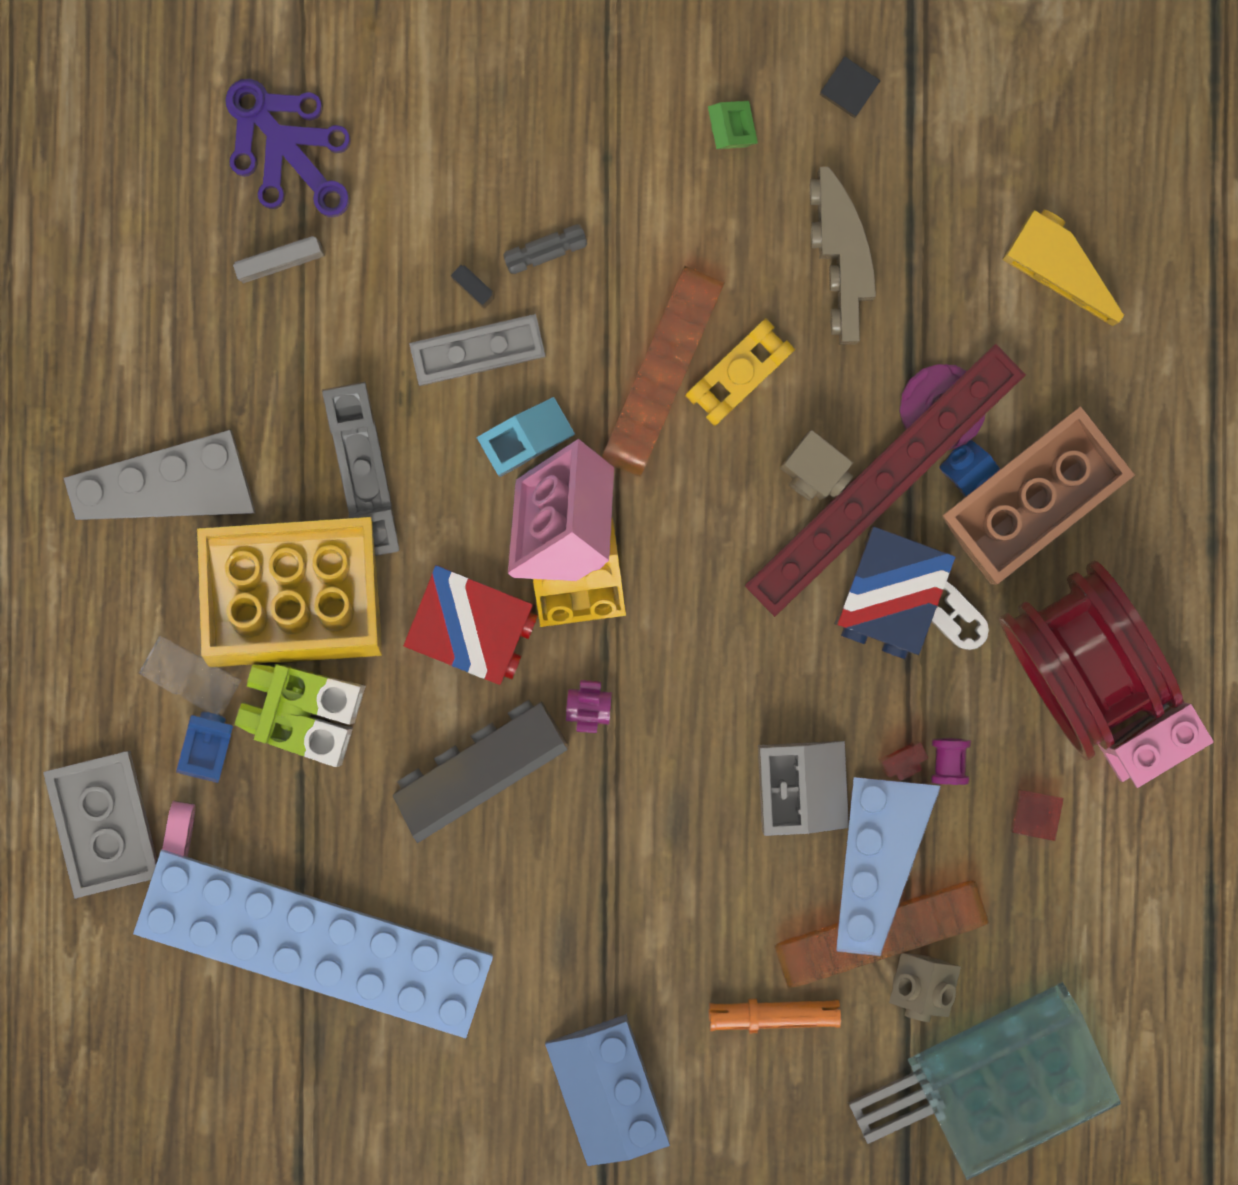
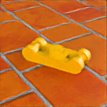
M767 318L685 395L693 405L697 402L708 413L706 418L714 427L796 350L788 340L783 342L772 331L775 327ZM759 343L771 354L763 363L751 352ZM718 382L730 394L722 402L710 391Z

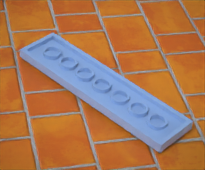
M161 849L133 933L140 937L462 1038L467 1037L493 959V954L163 849Z

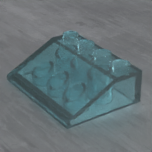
M1063 982L907 1059L966 1180L1121 1104L1084 1017ZM943 1100L946 1108L942 1109L938 1101Z

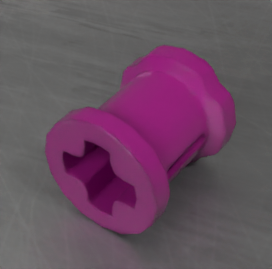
M933 738L932 746L936 748L935 774L931 775V782L950 785L969 784V776L966 775V749L971 747V740Z

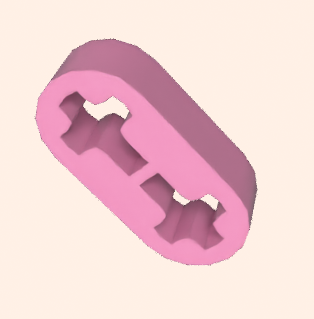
M172 802L167 820L163 850L188 857L195 817L194 804Z

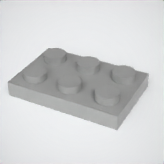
M130 750L43 772L74 899L152 879L158 860Z

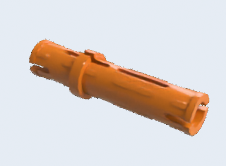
M757 998L748 999L747 1003H709L710 1031L748 1029L749 1034L758 1033L759 1029L840 1028L841 1010H838L840 1002L839 999H834L833 1001L758 1003Z

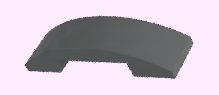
M366 382L322 389L330 432L333 435L349 512L348 518H372L375 556L398 552L400 548L390 491Z

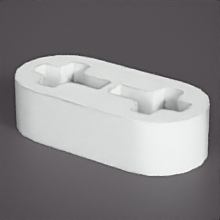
M946 581L944 589L948 595L944 600L953 611L948 615L942 608L937 607L932 623L957 647L968 650L976 649L983 645L988 637V623L962 594ZM959 615L965 622L969 623L976 620L978 625L975 628V632L978 637L974 641L970 638L960 640L958 635L962 630L953 618Z

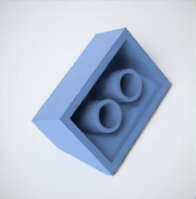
M627 1014L545 1042L587 1166L627 1161L670 1146L669 1135Z

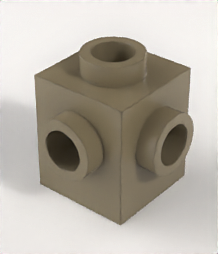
M901 952L897 972L893 979V989L889 1003L905 1008L904 1016L918 1021L930 1022L931 1016L949 1017L956 997V986L961 966L928 955Z

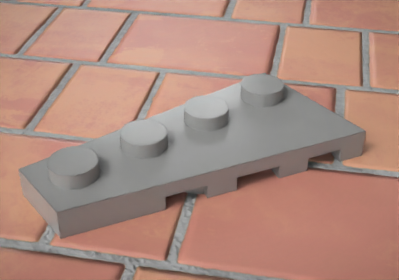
M232 430L64 478L76 520L256 514Z

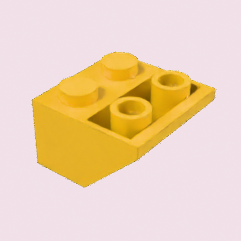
M611 518L609 561L602 568L590 572L577 581L533 579L540 627L626 616L613 518Z

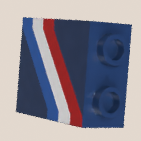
M870 527L864 542L866 547L840 616L836 617L834 624L843 627L841 636L862 644H866L868 637L884 643L881 651L906 660L909 652L916 655L920 654L955 556L885 530Z

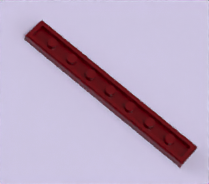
M994 344L745 584V587L774 617L779 614L1022 380L1026 374L997 344Z

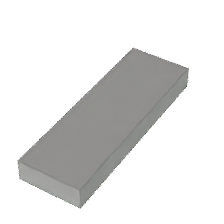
M536 314L409 343L419 386L546 357Z

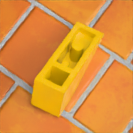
M1034 210L1028 215L1002 260L1109 325L1114 326L1120 323L1124 314L1072 232L1063 228L1066 222L1048 210H1043L1041 214Z

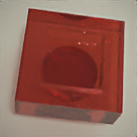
M914 741L878 759L886 776L890 778L897 775L899 780H903L921 771L920 762L929 758L922 744L919 741Z
M1019 789L1011 832L1056 841L1064 798Z

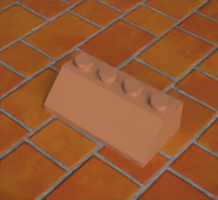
M1080 406L942 515L963 550L989 583L999 584L1134 477L1135 474Z

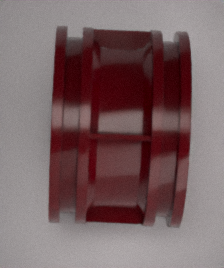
M1095 560L1087 564L1086 576L1083 577L1078 572L1069 575L1067 581L1071 590L1070 593L1041 611L1036 610L1026 601L1018 606L1020 614L1018 617L1013 618L1009 613L999 617L1001 627L1012 650L1043 703L1067 739L1086 761L1095 757L1094 746L1100 744L1105 750L1115 744L1111 733L1112 728L1141 710L1145 711L1154 720H1157L1165 714L1164 704L1167 703L1175 709L1184 703L1177 680L1151 632L1115 579Z

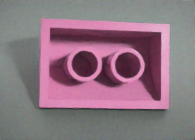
M577 439L516 479L508 574L514 578L577 581L590 572L599 570L609 561L614 467L581 440Z

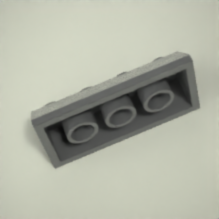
M530 700L525 701L508 712L511 721L496 729L493 722L471 735L474 744L460 752L455 745L435 757L434 760L438 766L423 775L418 768L397 781L401 789L392 796L416 843L421 842L568 750V742L542 701L533 706Z

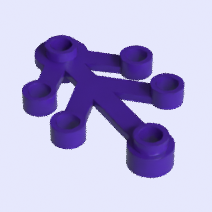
M242 79L235 82L226 94V107L229 113L237 119L235 151L232 153L229 161L231 169L237 175L243 177L250 176L255 172L257 159L251 150L254 126L256 124L267 136L263 184L258 190L260 203L268 209H277L284 203L285 192L281 187L284 156L314 191L313 200L318 211L327 217L342 215L347 210L350 202L347 190L339 182L327 181L297 145L327 147L333 153H342L349 148L351 143L348 131L339 125L331 126L328 129L279 125L269 112H295L303 119L311 121L317 119L322 113L323 105L316 94L311 92L303 93L300 96L268 94L264 86L253 79ZM247 94H251L256 98L255 105L250 109H244L240 104L242 97ZM307 99H313L317 103L316 110L311 114H306L301 110L302 103ZM335 132H341L345 135V141L339 147H334L329 142L330 136ZM242 155H247L251 159V164L246 170H239L236 167V160ZM269 188H276L279 191V198L274 203H267L264 200V193ZM329 193H337L340 196V203L335 208H329L325 205V197Z

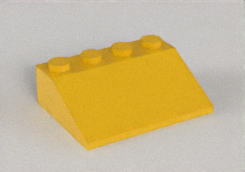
M371 517L197 529L201 656L209 667L382 656L380 608Z

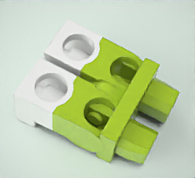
M276 664L275 667L270 665H252L247 687L267 692L263 708L241 703L235 725L249 733L255 734L253 740L270 744L333 767L341 766L353 728L312 717L311 713L345 724L355 723L366 686L285 664Z

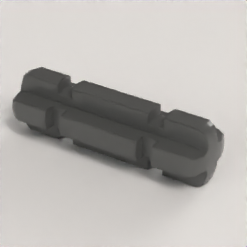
M576 224L563 229L564 233L558 235V232L526 243V247L520 249L518 246L506 251L503 254V258L508 271L511 274H516L527 270V266L533 264V267L566 255L565 251L569 249L574 252L586 247L587 238L581 225Z

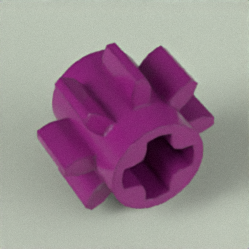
M581 680L580 690L568 689L566 721L577 722L576 732L597 733L598 724L609 725L612 692L600 691L601 682Z

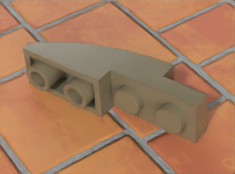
M820 167L817 172V179H810V205H818V222H811V247L819 248V259H837V265H830L829 267L830 291H838V309H831L830 311L831 335H839V345H855L860 341L859 301H873L876 297L873 264L862 223L851 199L829 167Z

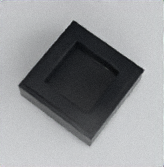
M844 57L819 95L853 118H856L880 83V80L847 57Z
M460 265L452 273L451 278L483 309L495 299L493 291L465 265Z

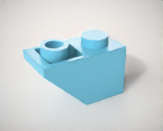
M552 397L513 416L478 436L477 439L499 477H502L571 438L575 433L556 399Z

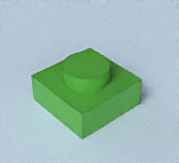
M749 101L720 102L708 106L716 149L744 148L758 143Z

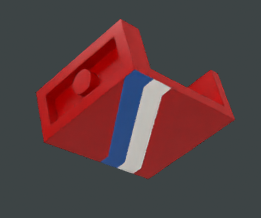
M435 565L403 647L501 685L504 677L513 680L522 657L516 654L515 650L521 637L529 640L538 615L531 613L533 603L521 600Z

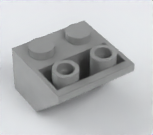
M845 741L758 745L761 823L764 836L809 834L849 828Z

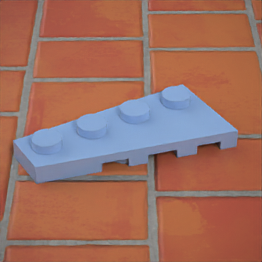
M854 777L836 948L838 952L881 956L917 851L926 831L931 812L940 792V786Z

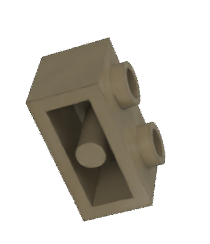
M812 430L802 438L780 466L781 470L793 478L789 486L807 500L813 499L814 496L821 500L826 498L828 494L834 498L841 493L853 477L847 471L853 462Z

